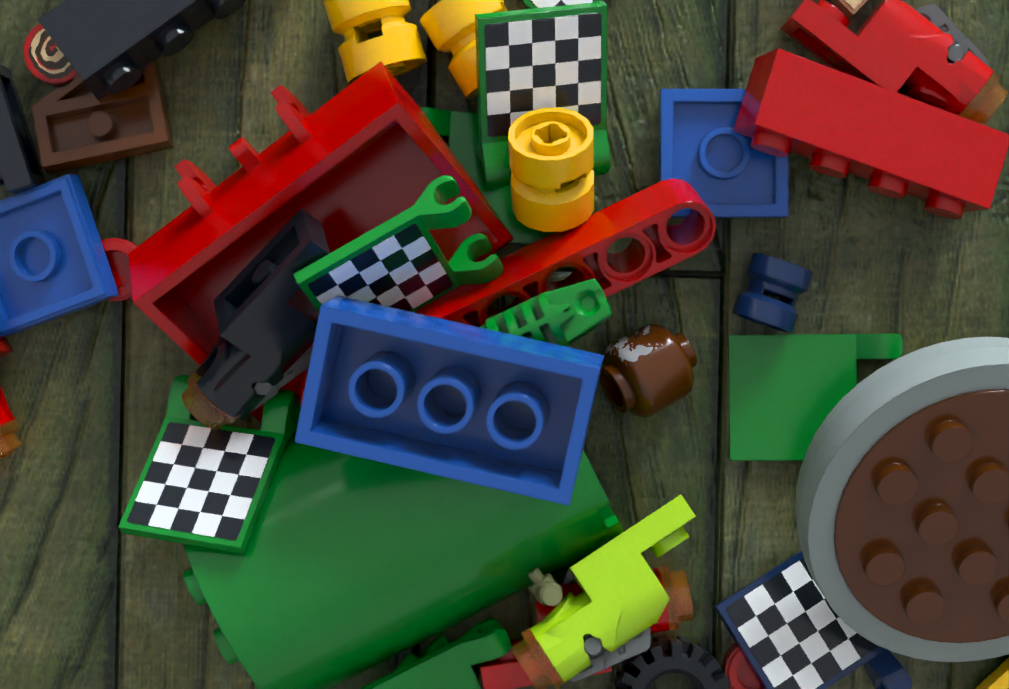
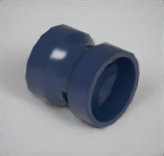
M754 252L746 270L750 278L746 291L737 296L732 313L754 323L792 334L798 318L795 309L798 296L807 292L813 273L793 263ZM763 292H765V293H768V294H770V295L779 297L780 299L777 300V299H774V298H771V297H768V296H765V295H762V294H763Z

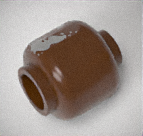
M646 324L607 347L604 352V366L601 368L599 377L600 384L607 398L618 411L622 413L630 411L635 416L644 418L651 417L685 398L692 391L694 382L692 368L697 365V357L692 345L681 333L673 335L662 325Z

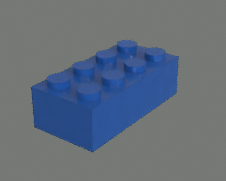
M336 296L320 306L294 442L569 506L576 485L604 355L343 296Z

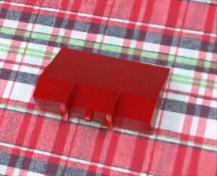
M380 61L312 114L309 113L296 96L282 85L271 91V95L279 104L275 107V110L290 131L260 154L245 138H239L229 146V150L242 167L218 186L191 161L183 159L175 165L174 168L182 177L177 182V185L191 206L128 253L133 303L196 363L201 365L221 337L214 300L301 208L322 223L331 253L414 206L423 191L433 180L440 176L448 175L457 182L460 194L457 197L448 199L444 205L452 203L458 197H464L472 209L470 219L458 227L429 230L448 262L461 243L476 233L486 235L492 245V250L481 255L476 262L484 261L515 238L418 104ZM297 376L280 388L294 391L296 398L299 397ZM264 404L250 412L259 422H262Z

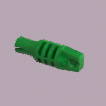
M593 278L541 293L486 319L485 324L481 325V328L569 347L572 343L612 318L613 313L603 289L598 281Z

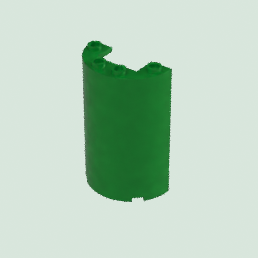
M295 432L287 441L245 554L183 544L191 565L190 568L183 571V577L195 602L199 606L208 604L219 625L218 628L213 630V634L222 656L229 665L240 661L253 680L256 689H331L528 588L532 581L527 574L538 567L543 575L550 573L552 576L570 565L581 561L624 531L609 505L610 502L584 450L570 505L567 506L294 442Z

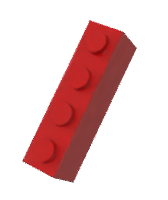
M779 48L755 59L733 129L734 132L751 137L752 142L750 146L760 152L778 157H788L789 152L811 159L809 167L818 173L836 178H847L848 173L869 180L867 189L874 193L896 199H904L905 195L909 194L925 200L924 209L926 211L950 219H962L965 212L990 209L1009 147V134Z

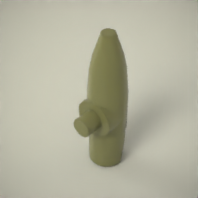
M537 567L527 574L532 581L528 588L540 604L556 606L561 602L562 588L555 582L550 573L543 575Z

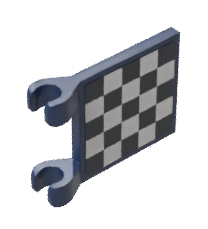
M802 550L713 606L764 689H827L863 664L875 689H911L912 680L909 674L889 650L859 635L833 611L814 582L805 563Z

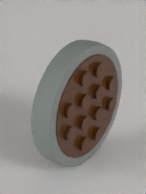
M973 337L941 342L913 351L879 368L858 383L832 409L816 431L804 456L796 486L795 513L799 541L808 570L833 611L845 624L872 643L894 653L937 662L979 661L1009 654V338Z

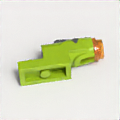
M682 495L668 502L569 568L570 573L583 592L575 597L572 591H570L541 622L521 632L523 640L510 647L536 689H546L552 684L558 689L568 680L576 682L645 652L650 648V626L658 622L670 598L641 553L650 548L656 558H659L689 538L683 525L695 518L696 515Z

